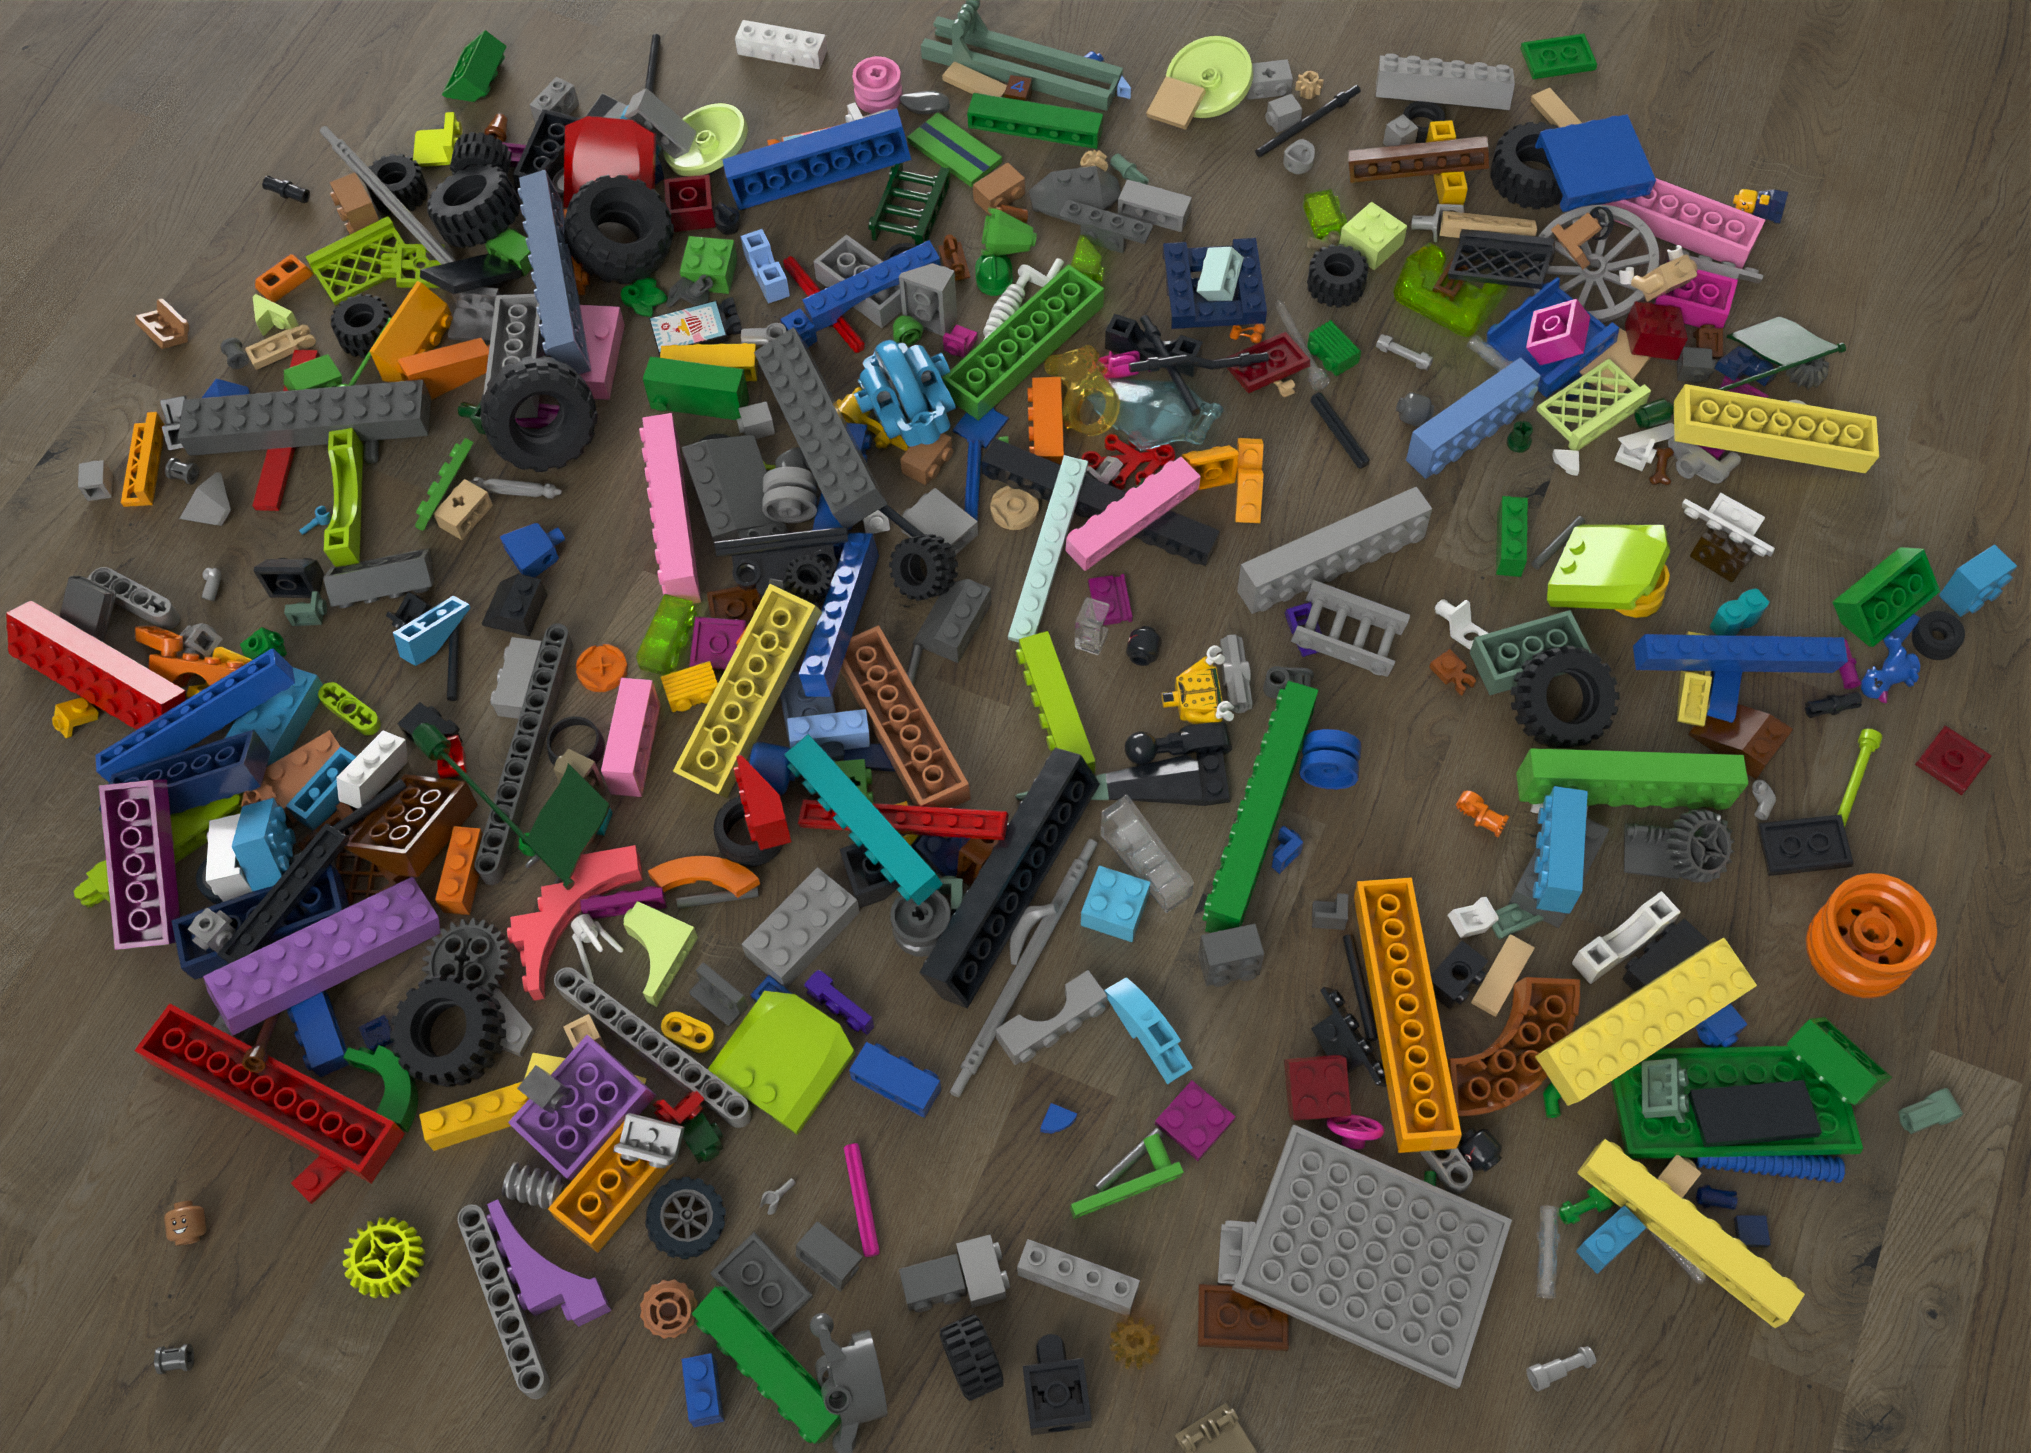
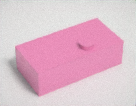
M580 305L591 371L579 375L588 385L594 399L609 400L625 326L620 307Z
M621 678L601 768L611 795L642 797L661 707L652 680Z

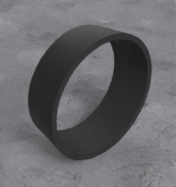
M578 716L567 717L557 722L551 728L547 736V750L553 765H555L558 759L551 750L553 739L560 731L574 725H585L595 730V745L585 757L595 761L596 764L601 759L605 749L604 738L590 720Z

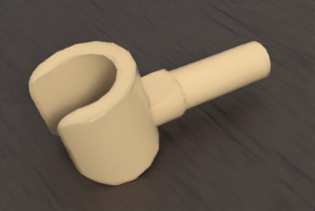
M1278 380L1274 382L1283 397L1295 393L1292 389L1295 387L1293 380L1286 382Z

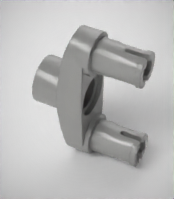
M1674 436L1668 440V447L1673 449L1674 456L1678 460L1676 462V470L1684 478L1689 479L1698 475L1709 482L1718 484L1724 481L1729 476L1730 471L1741 462L1740 456L1735 452H1730L1721 461H1718L1698 445L1677 442Z

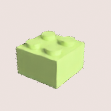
M1370 202L1342 227L1339 244H1344V247L1351 246L1354 251L1359 250L1361 256H1365L1368 266L1375 270L1404 244L1407 225L1373 202Z

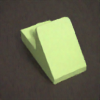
M257 294L253 296L255 321L263 336L274 325L280 329L285 328L289 330L297 326L299 327L292 311Z

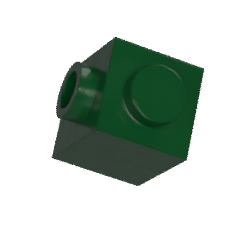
M703 1113L698 1114L681 1125L685 1127L682 1138L698 1164L703 1161L713 1160L718 1156L719 1151L723 1149L719 1140L724 1137L715 1122L711 1125L709 1124Z

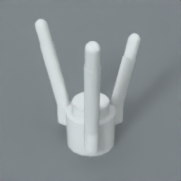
M583 914L576 917L571 923V928L574 931L572 938L577 945L587 979L594 983L582 941L585 943L592 942L596 949L602 952L603 948L596 938L599 933L618 952H623V948L602 928L598 921L594 922L589 914Z

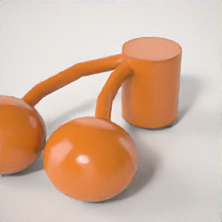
M1256 324L1254 327L1242 329L1240 325H1233L1230 338L1237 340L1239 336H1247L1252 343L1257 344L1262 340L1261 334L1264 333L1265 326L1263 324ZM1246 330L1254 331V333H1252L1251 335L1243 334L1241 332Z

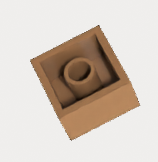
M355 172L329 182L333 190L330 196L335 206H340L336 210L342 222L347 220L345 227L349 235L379 221L374 206Z

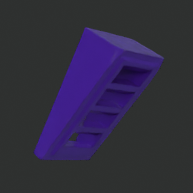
M1311 602L1286 609L1284 614L1293 635L1297 626L1306 624L1312 607ZM1302 615H1306L1307 617L1306 619L1300 621H1296L1295 618ZM1317 621L1314 632L1322 634ZM1298 646L1302 657L1319 653L1318 651Z

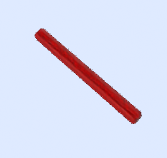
M789 256L783 260L785 269L808 297L821 291L794 257ZM841 315L832 326L855 353H860L865 349V343Z

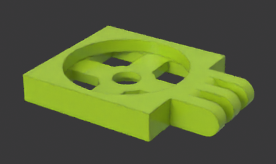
M398 244L397 253H383L381 255L380 275L384 278H396L397 288H413L417 281L423 283L427 288H440L421 279L420 269L441 264L437 260H429L426 257V252H430L422 244ZM416 253V257L412 260H404L409 255ZM419 262L425 263L424 268H418L416 265ZM402 270H414L416 272L415 279L406 278L402 274Z

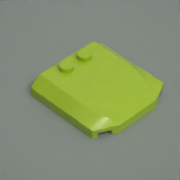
M1582 524L1574 527L1548 583L1547 601L1550 607L1633 610L1636 607V600L1642 595L1648 596L1654 590L1669 556L1670 546L1667 541L1668 535L1664 525Z
M764 991L708 1070L744 1098L798 1135L853 1058L855 1051L839 1023L797 995Z

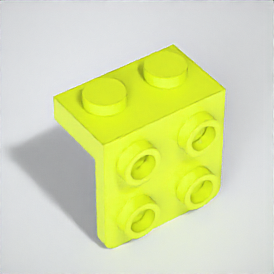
M454 112L445 113L444 129L419 130L415 133L413 161L416 160L420 167L451 164L456 140L462 135V124L460 121H457Z

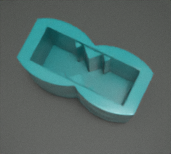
M1759 589L1748 590L1740 595L1738 600L1724 603L1718 609L1709 627L1716 635L1736 636L1741 629L1750 628L1759 622L1769 601Z

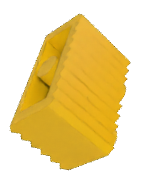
M710 661L660 676L672 712H683L696 704H708L718 685Z

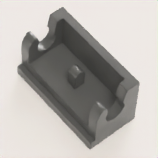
M818 1221L796 1244V1257L840 1292L859 1270L860 1267L858 1265L863 1258L862 1255Z

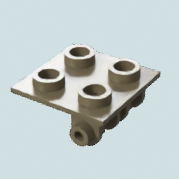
M1227 1403L1175 1435L1185 1453H1257L1237 1420L1239 1418L1236 1412L1230 1409Z

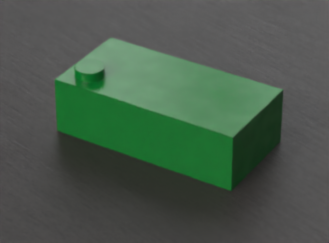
M650 356L643 376L650 408L658 411H672L736 420L740 418L738 408L748 406L750 399L744 369Z

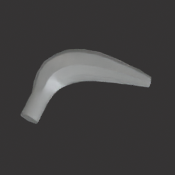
M1056 902L1044 906L1027 907L1010 936L1011 964L1017 965L1023 945L1032 927L1043 917L1059 913V905Z

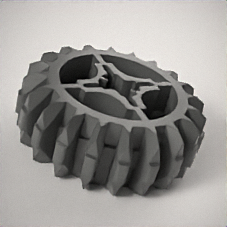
M1694 809L1688 813L1680 814V819L1673 821L1675 828L1668 829L1671 837L1665 840L1669 843V848L1665 852L1671 855L1667 862L1673 864L1672 871L1679 873V877L1696 883L1711 882L1712 879L1720 878V873L1727 871L1725 864L1732 863L1729 858L1730 854L1735 852L1731 849V844L1735 842V840L1730 838L1733 830L1726 828L1728 821L1721 819V815L1704 809Z

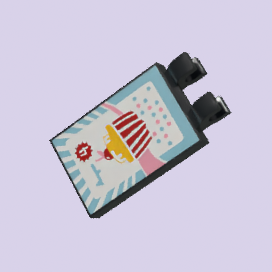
M733 297L723 300L720 305L715 300L649 318L659 356L661 346L720 344L728 341V335L741 334L742 330Z

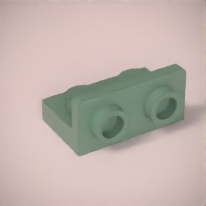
M1677 1058L1642 1061V1113L1645 1118L1675 1116L1678 1123H1685V1112H1689V1101L1687 1095L1684 1094V1086H1688L1689 1080L1687 1070L1681 1068Z

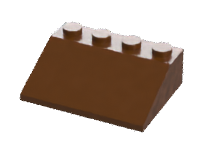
M404 774L401 779L407 788L370 813L349 837L350 841L344 849L397 875L418 878L451 839L454 826L461 827L478 806L465 781Z

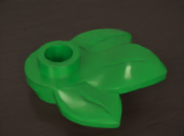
M652 278L638 279L633 285L623 287L620 294L621 300L626 306L632 307L637 314L646 317H652V307L667 302L668 298L662 290L656 288L657 281Z

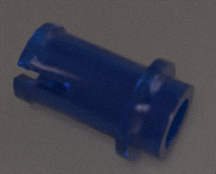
M1704 1185V1187L1698 1188L1696 1200L1703 1208L1715 1206L1734 1210L1737 1206L1738 1197H1733L1737 1196L1736 1191L1714 1189L1710 1185Z

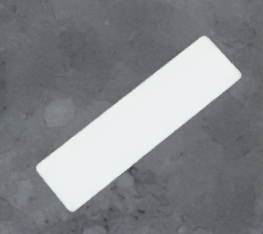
M1664 424L1620 437L1618 440L1629 450L1648 445L1651 438L1656 440L1655 443L1670 439L1674 436V424Z

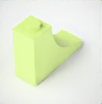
M637 901L633 909L630 908L626 912L623 925L628 935L638 940L649 953L650 974L643 994L647 1003L657 1007L698 939V936L693 926Z

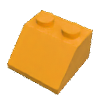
M1230 445L1216 446L1207 450L1191 451L1187 454H1182V458L1201 476L1198 490L1235 483L1239 453L1238 450Z

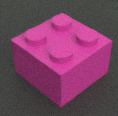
M1577 299L1534 311L1526 346L1527 350L1539 365L1583 354L1590 315Z

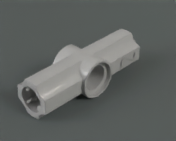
M1227 635L1225 638L1220 639L1221 654L1225 656V661L1222 663L1223 685L1227 687L1228 702L1234 706V709L1230 711L1244 713L1252 709L1253 705L1249 685L1251 682L1249 662L1245 659L1242 637Z

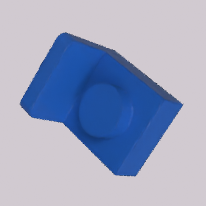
M1285 826L1279 829L1278 841L1282 844L1272 854V868L1279 874L1301 854L1303 846L1300 835Z

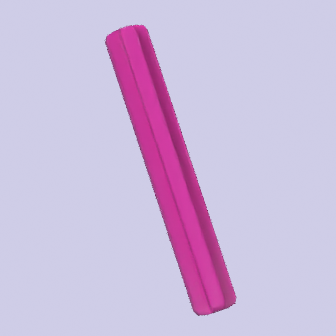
M853 1143L844 1147L863 1253L865 1257H872L878 1255L880 1251L860 1147L857 1143Z

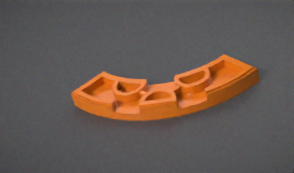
M691 856L678 858L648 870L649 877L659 888L662 887L664 892L680 885L704 880L711 881L714 885L727 889L739 898L760 885L759 878L746 867L720 857Z

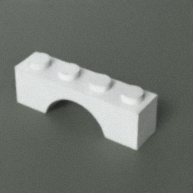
M1661 891L1644 903L1617 929L1606 936L1597 937L1579 950L1572 964L1592 984L1662 933L1672 922H1675L1681 911Z

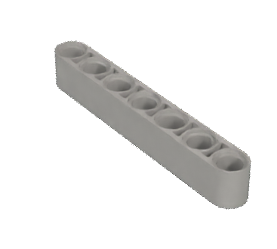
M467 1205L458 1214V1224L519 1389L529 1398H542L549 1391L550 1379L525 1312L519 1303L515 1285L512 1283L507 1272L506 1261L498 1249L496 1234L488 1223L487 1214L477 1205ZM480 1216V1220L475 1226L468 1227L471 1218ZM490 1242L489 1248L485 1252L478 1253V1248L482 1243ZM494 1268H499L500 1271L497 1277L489 1280L487 1278L488 1273ZM508 1294L509 1301L507 1304L500 1307L497 1306L499 1298ZM519 1321L517 1331L508 1334V1326L512 1322ZM529 1348V1356L524 1361H517L518 1353L522 1349ZM540 1376V1382L537 1387L528 1389L527 1384L530 1378Z

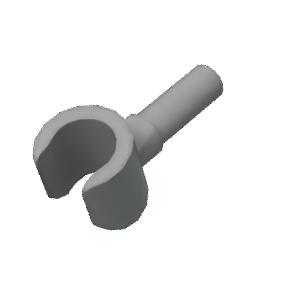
M791 1178L775 1192H764L760 1208L764 1204H771L767 1214H774L777 1210L779 1199L796 1182Z

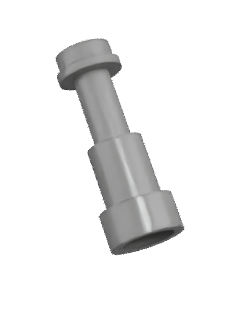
M1589 1346L1580 1347L1577 1350L1578 1354L1564 1360L1558 1358L1544 1365L1538 1363L1528 1367L1526 1372L1529 1382L1538 1392L1550 1387L1551 1382L1567 1376V1372L1583 1365L1587 1369L1592 1367L1593 1364H1596V1357Z

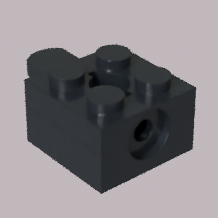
M1047 1334L1039 1339L1036 1346L1038 1364L1023 1366L1031 1436L1091 1428L1092 1418L1083 1358L1067 1360L1065 1344L1061 1337L1055 1334Z

